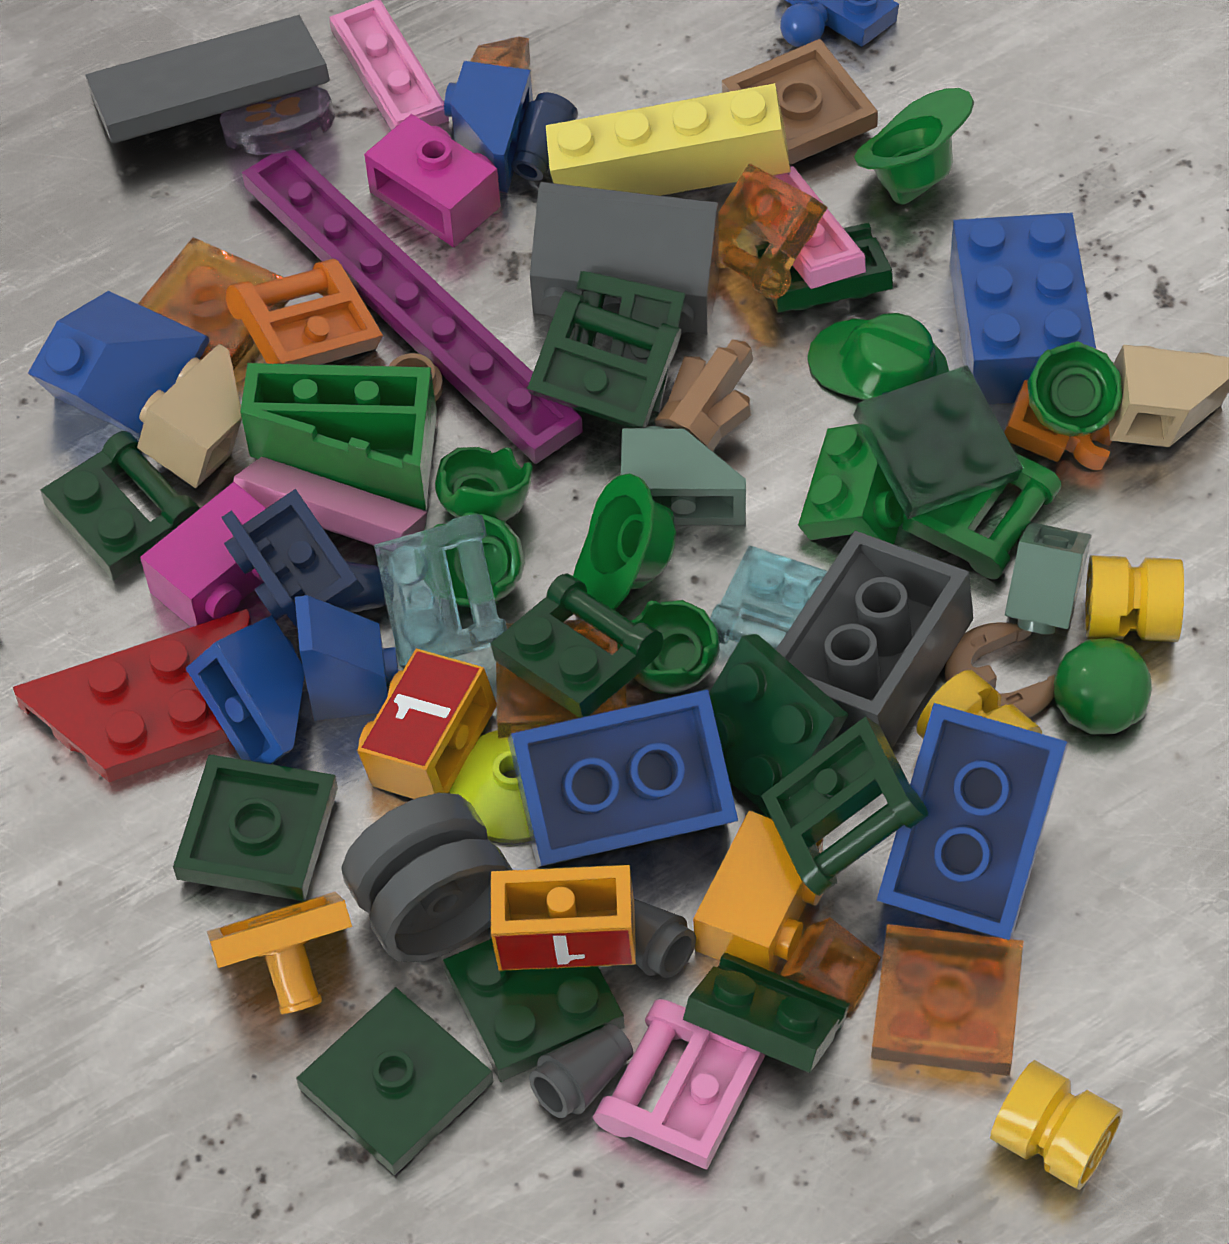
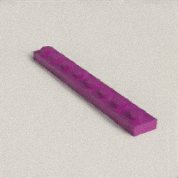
M289 144L284 145L242 172L245 188L321 261L328 259L338 260L361 299L419 354L429 358L440 370L441 375L535 464L539 463L583 432L582 417L571 407L530 394L527 388L533 371Z

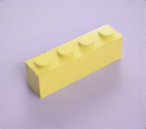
M775 83L546 125L549 169L555 184L662 196L791 172L785 126Z

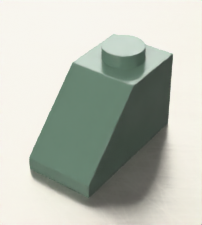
M659 426L622 428L621 475L630 473L642 478L651 490L652 500L673 511L675 525H746V478L687 430L669 429Z
M1030 522L1018 544L1004 616L1018 619L1017 625L1019 628L1034 633L1055 634L1056 627L1068 629L1073 618L1092 534Z

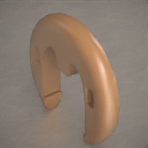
M1005 622L983 624L967 631L945 664L946 682L965 670H973L990 686L995 688L997 676L991 666L974 667L972 665L986 654L1015 641L1018 643L1026 639L1032 632L1019 628L1017 624ZM1055 674L1047 677V680L1017 691L999 693L1002 697L1000 707L1013 704L1028 718L1036 715L1047 707L1054 698Z

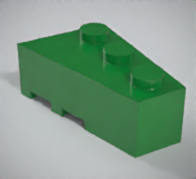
M247 363L240 413L250 457L256 459L265 457L396 502L426 510L437 414L431 367Z

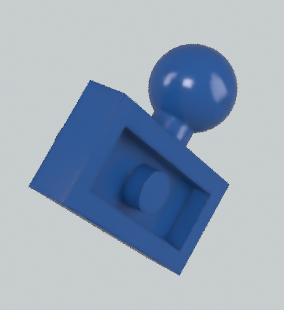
M785 0L792 4V6L783 13L780 21V30L782 36L790 45L799 48L820 39L826 25L863 47L897 21L899 4L893 0Z

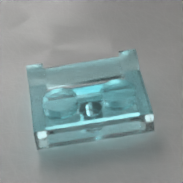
M472 514L457 517L448 521L445 525L374 545L399 667L405 668L416 648L453 658L491 647L490 643L507 629L506 620L498 618L482 539L487 536L482 515ZM455 547L458 548L474 623L466 629L461 627L445 550Z
M749 545L721 603L715 606L710 617L718 630L719 643L726 645L729 640L739 642L742 636L757 633L776 650L787 632L742 618V614L744 613L790 629L828 571Z

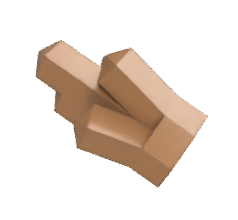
M732 339L726 348L718 347L707 364L700 357L684 356L668 402L655 419L656 426L669 429H685L713 452L725 435L751 416L750 398L737 390H733L753 361L752 349L749 344Z

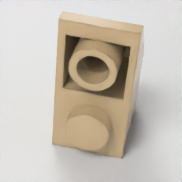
M218 344L202 360L196 357L191 359L180 372L176 383L167 392L162 390L156 391L147 400L139 416V419L144 424L137 448L194 488H197L231 456L242 421L240 413L241 404L230 352L227 348Z
M1123 344L1114 361V365L1121 373L1123 398L1114 419L1109 422L1110 441L1163 447L1173 445L1222 405L1229 393V357L1210 353H1191L1157 349L1151 346Z

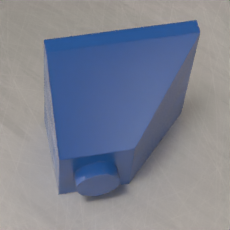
M107 291L56 322L28 374L53 397L140 438L144 423L139 419V416L147 400L158 390L167 392L176 383L184 366L195 357L201 358L210 339L196 330Z

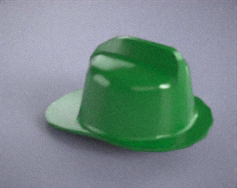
M946 88L929 93L913 101L900 111L876 136L868 140L857 150L854 156L857 165L865 169H874L882 186L889 191L892 199L897 204L909 203L930 189L934 184L943 180L950 173L953 164L952 135L972 113L974 100L970 92L961 88Z
M900 313L882 314L871 320L850 319L836 322L820 331L811 342L807 356L811 374L822 386L837 393L876 404L884 392L893 394H943L947 388L950 374L946 357L937 345L933 343L932 336L925 326L913 317Z
M630 473L619 475L605 486L596 501L589 532L573 574L575 578L585 583L588 594L613 610L626 598L630 589L642 588L661 574L670 562L675 548L676 529L673 511L652 500L651 490L642 478Z

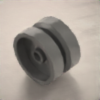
M436 793L416 798L384 814L367 827L350 846L341 866L344 883L359 908L369 913L372 930L387 955L399 962H422L446 955L471 942L491 926V871L513 870L501 850L488 840L487 829L471 803L459 794Z

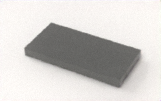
M300 15L85 74L89 91L111 143L121 142L280 97L330 81L327 64Z

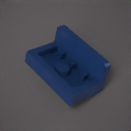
M296 489L244 524L241 523L232 510L221 517L233 535L232 538L224 542V545L245 575L256 569L264 582L254 590L276 621L287 615L297 628L295 597L308 595L340 608L365 590Z

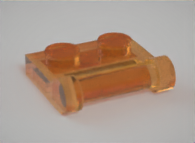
M749 163L718 212L719 268L727 267L751 281L753 288L766 298H780L790 287L791 274L789 270L804 245L814 235L817 224L828 207L811 195ZM743 229L770 244L761 259L738 247L736 239Z

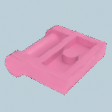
M658 999L654 1001L645 1018L648 1029L612 1096L602 1098L593 1119L598 1126L613 1135L625 1138L630 1136L707 1170L766 1054L684 1021L685 1007L667 1000ZM683 1039L689 1042L653 1112L651 1113L637 1107L672 1040Z

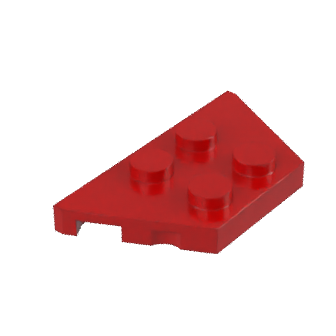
M244 609L14 686L13 690L19 708L27 715L30 712L35 714L52 729L53 735L69 750L83 754L88 765L108 782L230 742L187 672L186 667L214 642L251 625L248 610Z

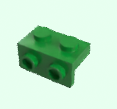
M891 418L827 429L798 526L809 540L851 535L854 531H858L891 544L895 543L899 526L903 522L904 508L911 483L918 470V455L914 446L906 440Z

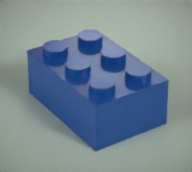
M1073 212L953 220L949 267L969 405L1015 403L1024 380L1028 381L1039 357L1047 349L1075 341L1096 349Z
M708 689L511 733L508 737L537 867L738 821Z
M934 703L910 783L911 788L925 804L928 816L911 829L904 825L896 831L876 901L1010 940L1014 933L1069 742Z

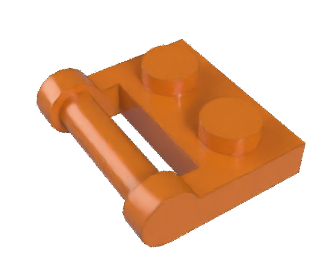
M336 259L317 262L310 271L256 285L249 281L229 285L226 290V302L230 313L235 319L243 321L267 364L321 365L377 349L383 337L382 332L344 268ZM316 293L323 296L322 298L273 311L267 309V306Z

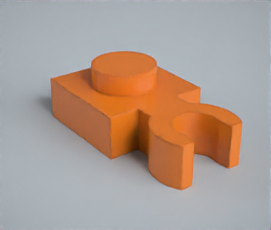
M1024 380L1018 392L1001 437L1002 440L1056 462L1060 460L1064 450L1073 453L1075 459L1081 465L1092 470H1102L1110 454V451L1096 446L1092 441H1098L1107 446H1110L1112 443L1110 441L1109 423L1098 431L1085 436L1074 437L1056 434L1043 426L1029 405L1027 380Z

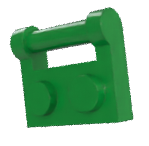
M965 429L903 514L902 529L968 561L972 568L980 575L989 579H997L1010 563L1009 552L1041 506L1052 503L1059 493L1062 484L1059 477L1050 469ZM1008 483L1021 488V493L989 538L974 532Z

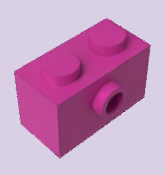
M412 113L364 154L370 193L454 248L501 207L498 172L493 163L486 156L480 153H473L452 140L449 134L442 128L430 126Z

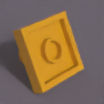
M332 892L206 932L218 968L256 956H265L279 1000L280 1013L288 1014L322 1002L321 995L318 994L304 944L311 939L350 928L352 924L345 900L338 893Z

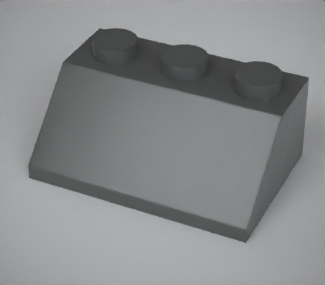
M540 182L530 267L533 314L554 317L560 298L565 290L581 295L582 291L576 289L580 271H587L685 293L686 298L679 325L681 333L688 332L707 335L719 283L718 203ZM605 297L602 309L618 314L621 299Z
M853 532L776 648L777 652L849 714L835 739L866 716L881 727L891 749L893 748L974 619L969 571L861 532Z

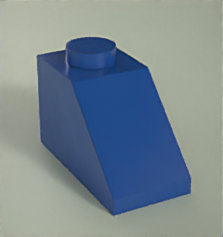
M464 61L457 83L450 82L447 86L444 114L447 117H452L455 142L473 153H480L486 156L497 168L499 192L508 193L514 173L511 163L514 159L527 103L533 101L531 70Z
M308 595L295 597L299 650L314 721L379 713L388 697V687L394 675L399 671L396 647L383 648L379 623Z
M270 615L214 642L189 664L186 670L242 760L273 765L294 748L305 675L303 665L297 657L291 641L283 634L273 616Z

